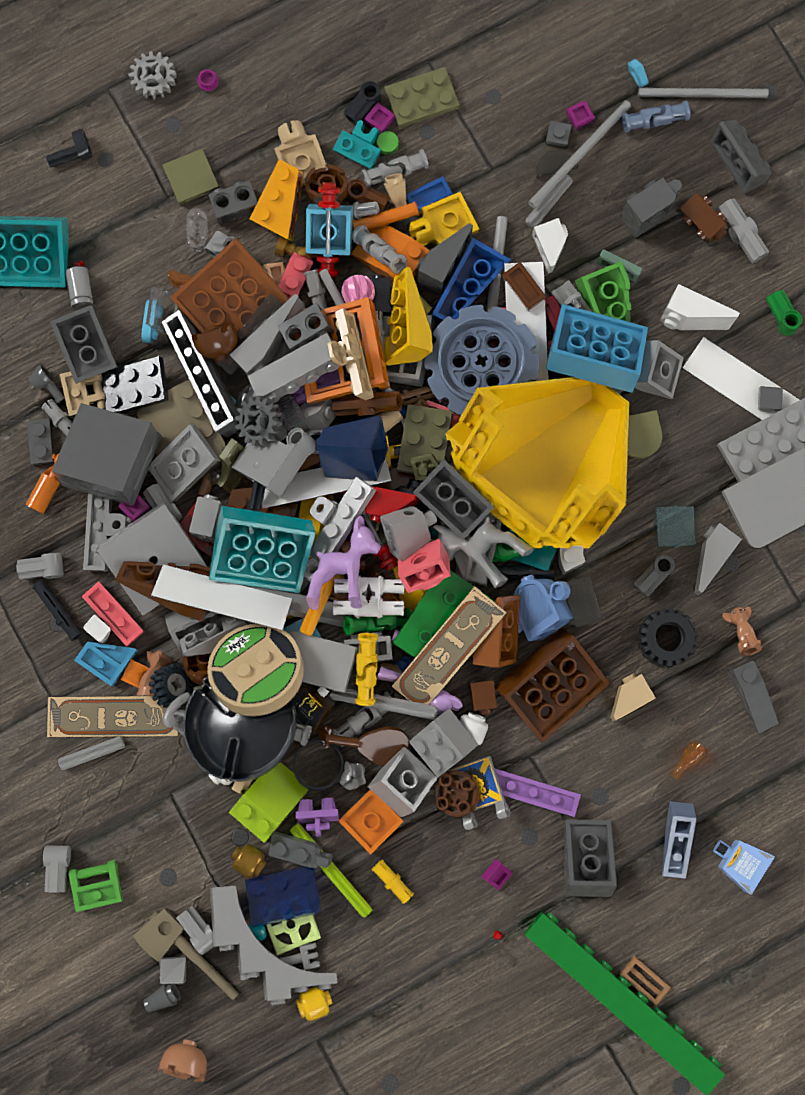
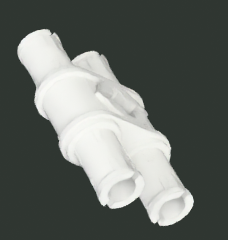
M358 576L362 607L358 609L352 608L350 601L334 600L333 615H354L357 618L378 617V619L383 617V615L404 616V601H383L381 599L383 593L404 594V585L401 580L384 579L381 576L378 578ZM335 578L334 593H349L348 579ZM369 591H371V600L367 603L366 598Z

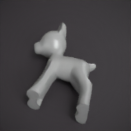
M489 516L485 517L484 524L478 528L471 538H465L464 540L445 523L432 526L433 530L438 533L437 539L440 538L449 555V560H453L455 554L459 550H463L484 571L495 589L504 585L508 578L496 568L485 554L490 546L494 543H506L522 557L529 555L535 549L512 532H503L491 524Z

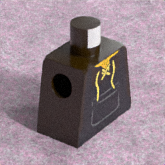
M312 684L306 685L293 697L297 724L305 727L308 725L312 726L310 737L321 728L335 705V702L329 697L334 690Z

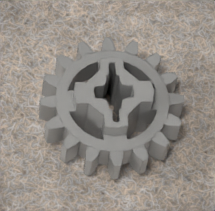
M150 51L148 57L142 53L141 60L134 59L136 66L130 65L132 72L129 73L130 83L138 95L143 92L145 99L152 95L153 100H156V95L158 94L163 98V92L167 91L170 93L171 89L169 86H175L174 78H177V75L174 71V65L170 63L167 56L163 58L160 52L154 56L152 51Z

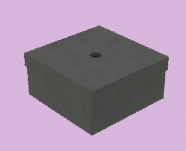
M81 403L52 472L59 479V483L62 486L134 506L162 436L155 430L151 422Z

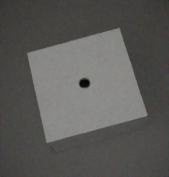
M164 502L99 544L98 548H96L115 577L124 561L152 562L154 565L167 566L168 563H176V566H189L190 564L207 566L197 548ZM121 584L142 615L159 605V603Z

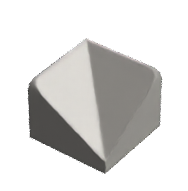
M163 957L160 960V984L185 983L186 957Z

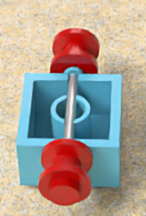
M325 182L322 183L321 187H318V192L322 193V200L318 202V205L309 204L306 209V253L324 254L317 256V261L321 262V269L317 271L318 275L320 276V271L327 269L332 280H334V277L339 275V271L334 269V263L339 261V257L335 255H350L352 251L353 206L340 205V202L336 201V194L340 193V188L336 187V183Z

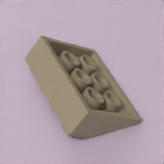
M190 379L168 390L169 401L147 406L136 412L140 420L151 422L155 430L162 436L155 452L157 456L189 424L197 426L218 457L227 446L222 435L215 432ZM219 458L205 474L221 469V459Z

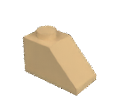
M633 673L622 679L624 684L618 687L611 713L612 721L620 719L655 699L642 674L635 676Z

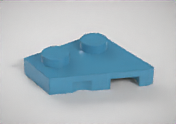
M87 642L74 661L113 687L138 650L131 647Z

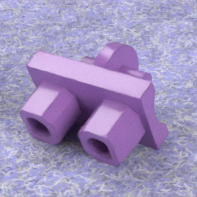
M333 798L321 799L322 810H313V801L310 799L300 800L299 811L296 812V820L299 824L313 823L306 824L307 831L315 830L316 837H321V830L330 829L329 822L339 821V812L336 809Z

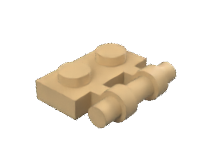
M71 372L60 374L70 418L76 416L81 403L90 406L97 403L98 408L106 410V396L102 388L101 374L75 384ZM87 385H93L95 394L88 395Z

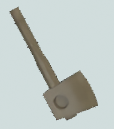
M167 908L161 912L156 910L149 918L150 921L133 935L141 948L158 962H160L171 946L175 944L232 1000L239 994L181 934L184 928Z

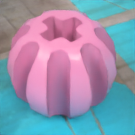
M363 275L349 277L342 286L344 301L348 303L366 297L373 301L375 296L373 282Z

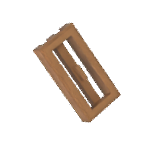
M635 956L631 958V961L619 973L655 1006L659 1004L671 989L670 986ZM637 964L664 989L660 991L633 966ZM631 971L658 996L656 998L652 997L627 975L628 972Z

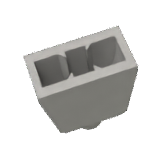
M409 506L380 517L390 553L401 561L406 560L430 542L431 537L428 527L437 523V518L431 510L423 514L414 506Z

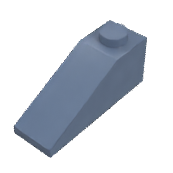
M671 801L669 803L662 876L686 879L697 819L693 804Z

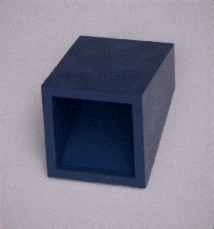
M381 416L323 428L320 437L316 439L315 449L319 452L320 466L323 467L325 477L355 479V477H358L362 480H378L389 449Z

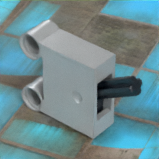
M282 423V425L277 426L280 434H273L275 440L268 441V445L254 446L252 443H247L232 465V468L254 482L248 510L261 511L265 489L281 497L289 483L294 481V476L299 468L315 450L316 441L304 430L294 428L288 433L286 424ZM287 436V444L285 445L280 441H282Z

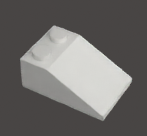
M678 284L660 321L670 329L729 330L740 313Z

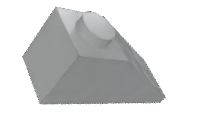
M721 523L715 527L710 526L703 535L706 540L701 548L694 591L696 595L703 593L742 540Z

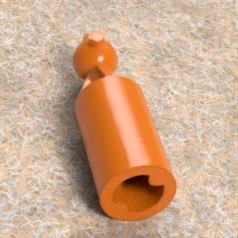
M53 454V455H52V458L54 459V463L56 462V460H57L59 454H57V455ZM54 465L41 474L25 504L44 514L60 484L59 479L52 472Z

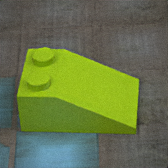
M280 762L273 770L259 777L229 813L265 843L309 789L302 786L294 773Z

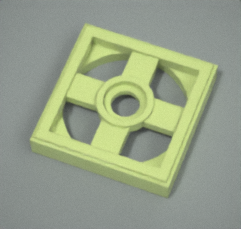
M305 893L261 910L277 955L321 938ZM292 903L301 905L305 908L306 913L295 916L292 914L289 905ZM277 909H280L284 919L282 923L272 926L273 914ZM290 919L294 920L296 924L293 929L288 928L286 925ZM310 922V933L302 940L298 930L301 925ZM286 932L290 935L293 944L283 943L275 935Z

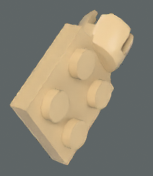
M295 120L290 121L292 133H290L287 123L278 128L281 145L274 149L278 160L280 159L304 173L302 186H305L307 173L314 167L315 170L325 168L326 163L316 135H306L302 123Z

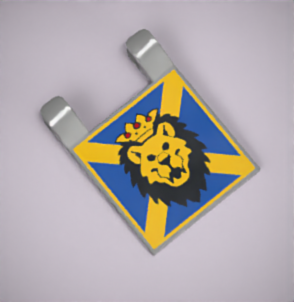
M491 756L448 770V772L463 770L475 777L481 791L480 801L475 810L495 804L499 819L511 815ZM473 813L462 816L463 825L466 830L474 829L478 826Z

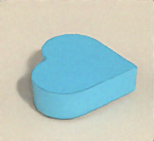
M636 59L629 62L628 69L637 85L641 88L647 85L649 82L643 65Z

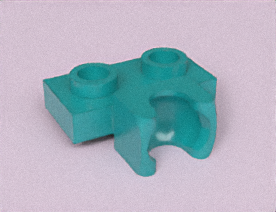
M359 120L352 134L342 130L333 147V151L370 170L373 169L381 153V149L374 146L379 136V130L374 127L370 133L364 134L365 126L363 121Z

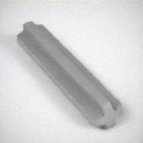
M566 174L526 218L525 222L529 227H536L572 184L573 180L569 175Z
M119 736L58 759L59 767L61 770H66L123 749L125 742Z

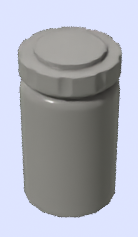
M72 267L66 270L72 309L80 310L90 305L93 306L88 269L86 267Z

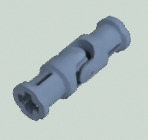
M683 101L682 104L670 106L667 104L660 107L643 109L639 113L629 115L623 113L622 124L624 131L628 133L632 129H648L672 124V121L681 119L687 121L690 119L689 104L687 101Z

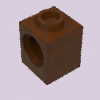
M494 681L470 683L473 711H478L479 715L492 714V709L497 708Z

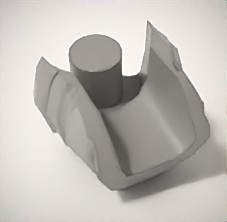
M345 762L344 772L341 774L340 779L341 785L348 790H353L365 784V766L360 763Z

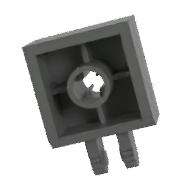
M664 178L657 182L652 180L644 187L645 190L639 194L634 192L626 199L627 202L623 207L624 210L620 218L635 238L667 218L675 202V197L677 198L683 187L680 180L674 179L668 183Z

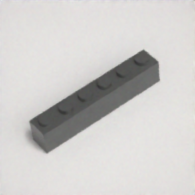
M176 311L163 320L162 324L215 432L228 438L240 430L235 428L239 424L235 417L240 416L213 359L203 357L194 346L191 336L199 333L197 327L182 311Z

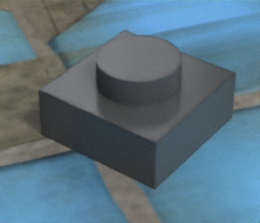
M550 121L546 144L567 148L571 124Z

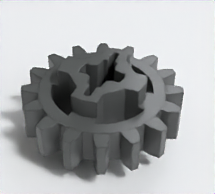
M250 396L249 401H242L243 408H237L240 416L235 417V420L239 421L235 428L241 429L239 437H246L245 443H252L254 446L268 445V441H274L275 437L273 434H280L277 426L283 423L278 421V417L282 415V413L276 412L278 405L272 404V399L265 398V396Z

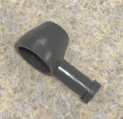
M39 365L29 378L31 384L36 389L47 387L57 404L63 402L65 396L54 383L55 380L45 366Z

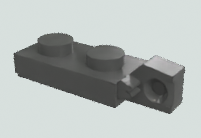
M280 832L272 834L268 856L309 868H318V866L327 868L332 864L333 854L322 852L318 843Z

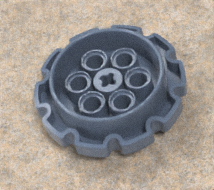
M482 305L469 306L459 310V317L457 319H452L448 316L434 330L433 337L436 339V343L433 344L432 353L424 359L426 371L433 372L427 381L439 402L443 400L449 401L448 410L452 411V413L461 416L476 389L490 387L487 385V380L491 377L498 378L499 384L497 386L537 381L539 355L531 352L532 349L536 348L535 338L526 324L519 326L515 324L516 316L513 313L496 306L490 312H485ZM468 339H474L477 341V344L474 348H467L465 342ZM491 339H497L500 342L496 348L488 347L487 343ZM457 358H463L466 362L463 367L457 368L453 365L454 361ZM508 358L511 363L508 367L503 368L498 365L499 360ZM479 359L486 361L485 367L478 365ZM467 378H475L477 380L476 384L473 387H467L464 384Z

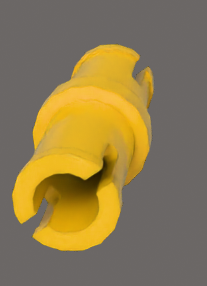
M383 859L371 869L385 883V888L387 890L390 889L403 904L414 895L400 880L401 876L398 873L395 874Z

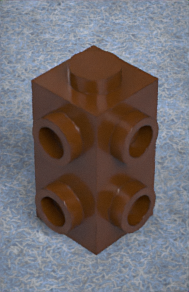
M696 193L680 208L684 213L681 217L689 226L694 224L698 228L696 233L704 241L709 239L713 243L715 240H721L727 234L726 230L729 227L725 222L728 219L720 210L715 212L711 208L713 203L705 195L700 197Z

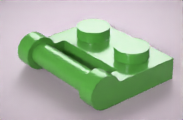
M110 860L108 864L81 870L77 868L69 870L76 912L123 901L116 860ZM109 873L110 880L80 886V879Z

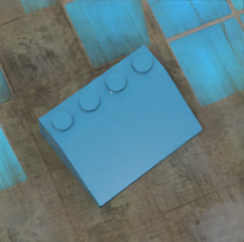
M562 304L549 351L546 370L633 393L641 373L648 327Z

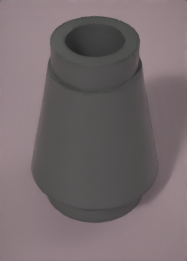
M164 984L144 999V1006L148 1012L174 1006L180 1000V992L175 984Z

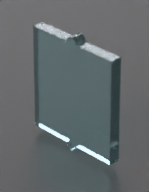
M677 505L672 507H656L658 547L674 546V548H678L679 546H695L694 508L677 507Z

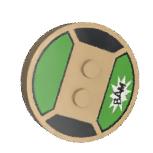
M258 623L239 627L224 636L215 646L208 662V678L216 697L229 710L247 716L264 715L283 707L295 696L304 676V663L295 640L283 629L280 630Z

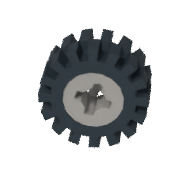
M176 664L159 668L150 677L153 681L149 682V686H152L153 689L149 690L150 694L154 693L155 696L152 699L154 701L158 700L157 705H163V708H168L178 696L186 692L193 693V690L189 689L193 687V683H189L190 678L186 676L185 669L182 670L180 665L176 666Z

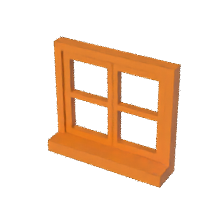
M366 297L323 309L335 331L332 333V338L336 342L339 341L335 325V319H337L335 312L343 308L353 314H358L362 336L360 342L365 352L371 387H379L381 390L390 388L375 304L372 300ZM321 321L316 322L314 325L321 324ZM301 333L295 335L296 340L301 337ZM343 366L338 368L339 384L320 389L317 387V381L304 384L307 403L314 404L353 393L350 386L352 381L346 382Z

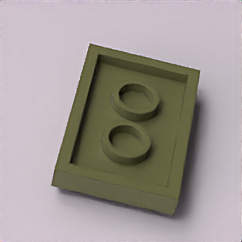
M445 67L384 87L391 110L395 115L398 129L459 109V103Z
M408 404L397 466L398 472L414 474L410 462L411 457L432 453L439 463L445 459L448 442L445 433L450 430L452 411Z

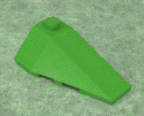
M622 261L575 280L578 290L582 295L581 297L592 312L631 322V303L629 302L630 281Z

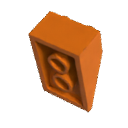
M388 225L369 230L371 234L378 235L386 244L391 245L396 253L403 254L406 257V267L411 268L415 278L420 259L422 257L426 258L430 250L412 237ZM358 244L351 255L378 275L390 277V284L393 285L394 277L397 274L393 273L388 265L381 264L376 258L363 250L362 245Z

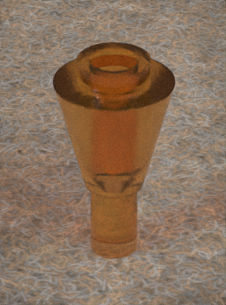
M690 741L679 761L680 763L670 774L675 779H678L686 769L707 758L704 754L707 750L699 742L696 741L693 744Z

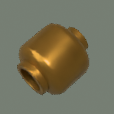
M246 844L243 848L238 846L231 856V859L234 860L232 864L233 870L247 879L253 876L257 878L266 864L264 860L265 854L251 844Z

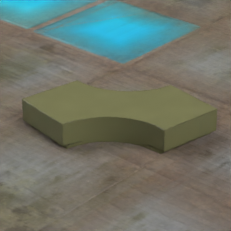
M234 439L229 441L219 455L222 461V472L216 483L229 494H231L232 489H237L244 479L243 475L232 468V465L244 449Z

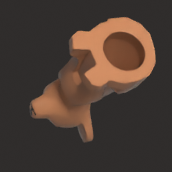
M749 606L745 609L738 607L733 609L731 613H723L722 615L725 621L737 625V636L739 639L737 646L741 656L753 655L762 649L761 641L756 638L752 626L747 622L752 612Z
M161 650L154 653L147 651V659L151 667L140 680L139 689L136 693L137 696H155L154 693L150 694L149 690L153 689L152 686H149V682L153 681L150 679L151 675L154 674L155 670L172 663V658L167 657Z

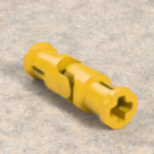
M360 633L357 638L360 641L356 664L358 697L355 698V703L371 706L376 702L374 686L377 680L378 655L375 653L378 635L374 633Z

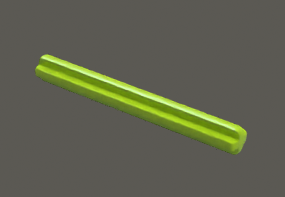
M299 823L290 829V833L294 837L315 842ZM333 862L327 868L319 866L362 917H366L371 913L372 908Z

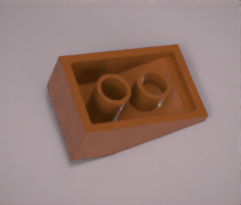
M516 594L497 598L495 603L507 613L471 654L473 665L502 667L517 663L520 595Z

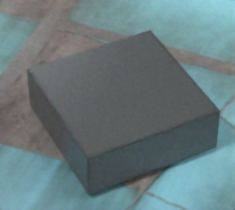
M760 386L758 409L781 411L783 388Z

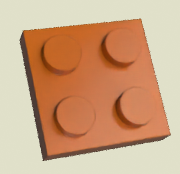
M371 789L339 820L370 855L404 822Z

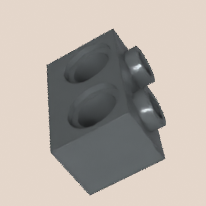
M250 180L246 182L239 181L232 187L226 189L218 188L213 193L208 194L219 226L252 215L258 203ZM242 195L249 196L245 201L239 200ZM222 202L229 203L224 208L218 207L219 204Z
M317 303L278 326L289 349L292 351L326 333L330 336V334L335 332L324 310ZM321 321L320 326L313 329L314 324ZM301 333V337L294 341L295 335Z

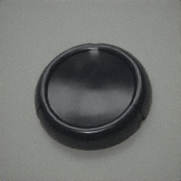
M208 676L202 680L204 685L200 689L196 687L187 703L183 721L185 742L194 761L208 774L218 779H227L233 782L253 780L273 770L287 755L295 737L297 714L293 698L280 709L259 716L241 715L226 708L216 697Z

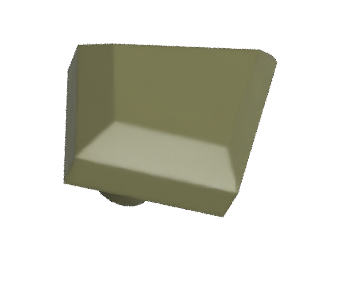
M432 453L410 458L416 480L424 481L440 464Z

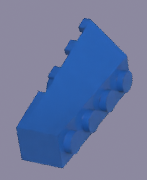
M472 238L430 315L433 317L435 324L439 325L448 316L452 319H457L459 317V310L469 307L503 270L504 264L509 263L511 259Z

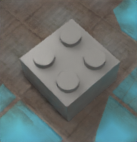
M450 709L446 710L409 741L437 778L479 745Z

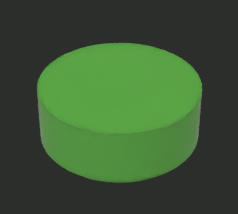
M389 131L381 133L377 138V148L381 149V153L385 155L395 153L398 149V137Z

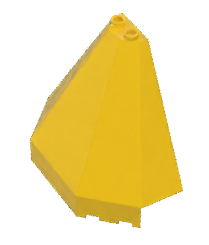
M570 377L477 388L459 418V422L445 433L447 440L451 441L453 448L451 455L456 470H459L460 474L495 506L490 513L533 548H542L543 546H553L554 548L582 546L583 548H590L601 535H604L626 505L629 401L609 386Z

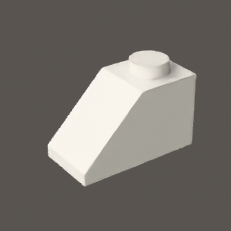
M559 218L534 227L532 234L548 274L553 272L568 237L566 226L564 224L561 225Z

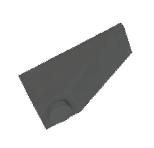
M754 660L727 671L757 734L778 725L779 723L764 680Z

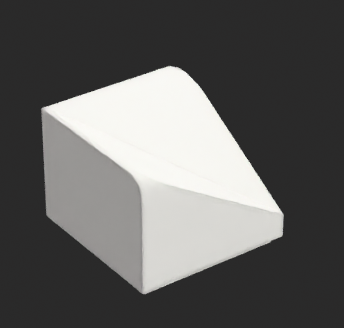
M94 614L84 625V630L98 642H107L111 629L100 620L99 616Z

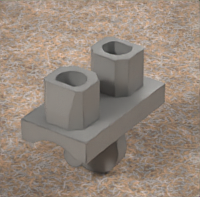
M569 280L551 292V296H555L560 308L564 304L592 312L581 297L580 292H577Z

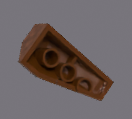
M123 562L116 576V582L180 615L204 621L208 610L152 596L163 565H154L152 562ZM168 563V566L205 576L210 574V567L200 564L176 566V563Z

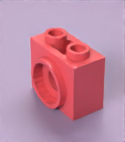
M440 538L427 543L406 560L401 561L398 559V576L408 593L417 589L427 590L433 588L443 579L451 576L449 555Z

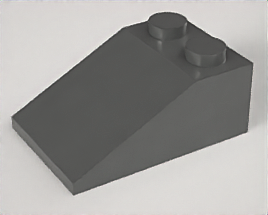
M469 223L430 250L426 258L422 257L417 265L418 285L440 296L442 295L472 239V224Z
M92 305L50 321L75 384L117 368L104 327L97 310Z
M565 819L564 879L566 896L612 897L617 884L611 820Z

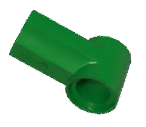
M778 290L765 300L778 322L779 332L784 336H791L801 325L802 316L794 310L785 291ZM785 320H791L794 326L787 325Z

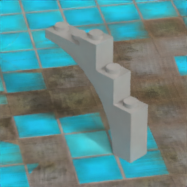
M236 886L210 888L214 946H220V951L233 950L234 945L237 944L239 973H245V978L259 977V972L263 971L264 998L267 1001L271 1000V1005L284 1004L285 999L291 998V988H294V992L308 991V986L317 985V988L322 990L330 989L331 984L337 983V973H314L300 970L282 962L269 953L254 937L244 920L238 902Z

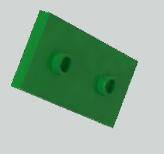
M451 570L450 577L443 579L437 586L425 591L392 642L414 658H416L474 588L473 585Z

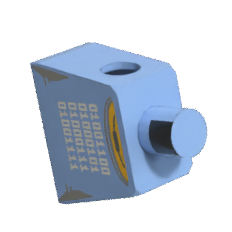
M720 840L713 849L714 853L723 858L718 867L744 892L751 895L775 858L773 855L739 840H735L731 846Z

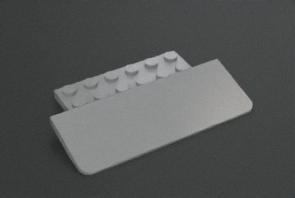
M805 398L717 444L738 481L737 484L723 490L722 494L739 529L751 547L761 548L805 524Z

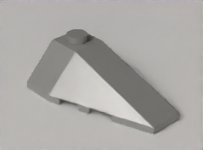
M296 294L230 354L235 363L247 376L269 365L284 340L278 326L299 314L303 307L301 300Z

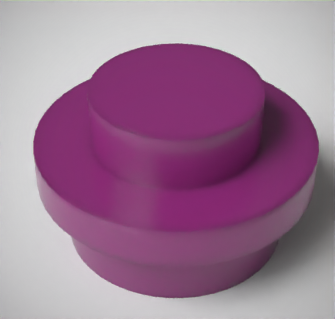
M203 70L197 77V83L201 90L209 92L217 88L219 79L214 71Z

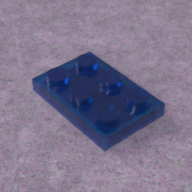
M302 867L245 880L252 927L322 913L314 868Z

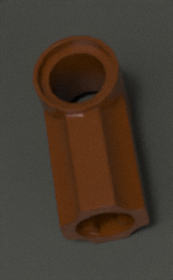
M353 179L348 183L349 189L346 197L351 205L354 202H359L360 204L377 202L380 209L379 213L386 210L390 200L389 196L366 186L360 179ZM359 190L361 194L354 195L352 194V191Z

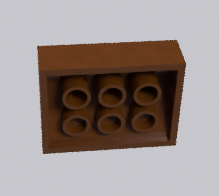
M561 628L494 688L537 739L543 743L610 683L574 635Z

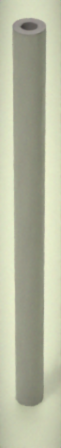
M639 88L638 97L768 98V89Z

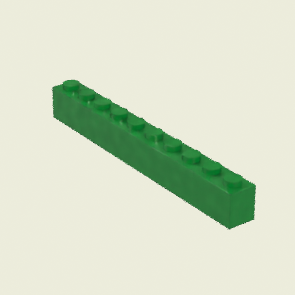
M541 911L523 932L524 935L704 1095H709L725 1076L720 1070L722 1064L713 1056L709 1058L701 1053L704 1049L693 1039L691 1042L687 1041L683 1037L685 1032L675 1023L673 1026L669 1025L665 1021L667 1016L657 1007L652 1010L647 1005L649 1000L639 991L634 994L629 989L631 984L621 975L616 978L611 973L613 968L603 959L599 963L593 957L595 952L585 943L581 947L575 941L577 938L575 934L568 928L563 931L557 926L558 919L550 912L545 915Z

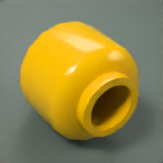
M317 986L308 988V991L300 992L296 1003L301 1017H306L308 1021H313L328 1015V1005L332 1004V1000L328 990L323 991V989L320 990Z

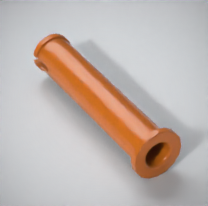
M416 202L358 220L353 218L354 230L360 225H364L370 230L416 215L418 216L419 210Z

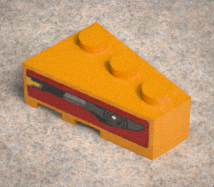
M279 159L250 220L293 242L298 201H300L304 173Z

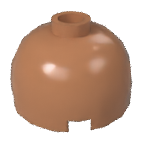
M183 1040V1044H173L168 1047L160 1060L158 1070H163L162 1073L184 1080L193 1076L195 1077L194 1082H203L207 1072V1058L202 1050L196 1048V1042Z

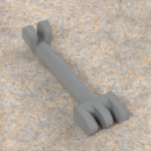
M316 942L300 946L301 953L278 958L288 965L303 963L304 970L320 966V961L310 963V959L319 957L318 952L308 953V949L317 947ZM240 973L241 980L249 979L245 978V973Z

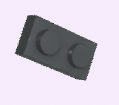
M48 418L27 421L31 465L53 464L54 459L52 455L54 454L51 420Z

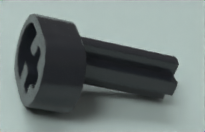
M83 129L72 132L75 146L46 155L50 168L79 158L83 161L93 157L88 138Z

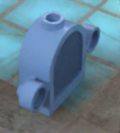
M528 575L521 579V583L514 595H520L518 633L524 630L528 641L544 640L574 619L566 602L570 595V587L566 582L535 579L533 575Z

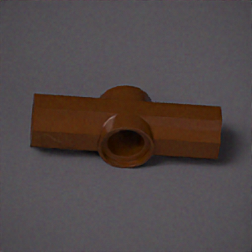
M400 391L373 392L374 397L368 400L355 395L333 398L332 410L335 416L352 414L361 416L378 414V412L401 411L402 396Z

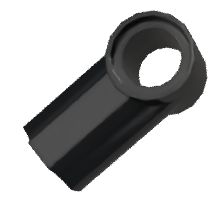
M367 81L362 84L359 94L343 112V115L353 125H356L359 120H363L377 103L380 104L381 95L377 83ZM369 92L376 93L373 97L366 96Z

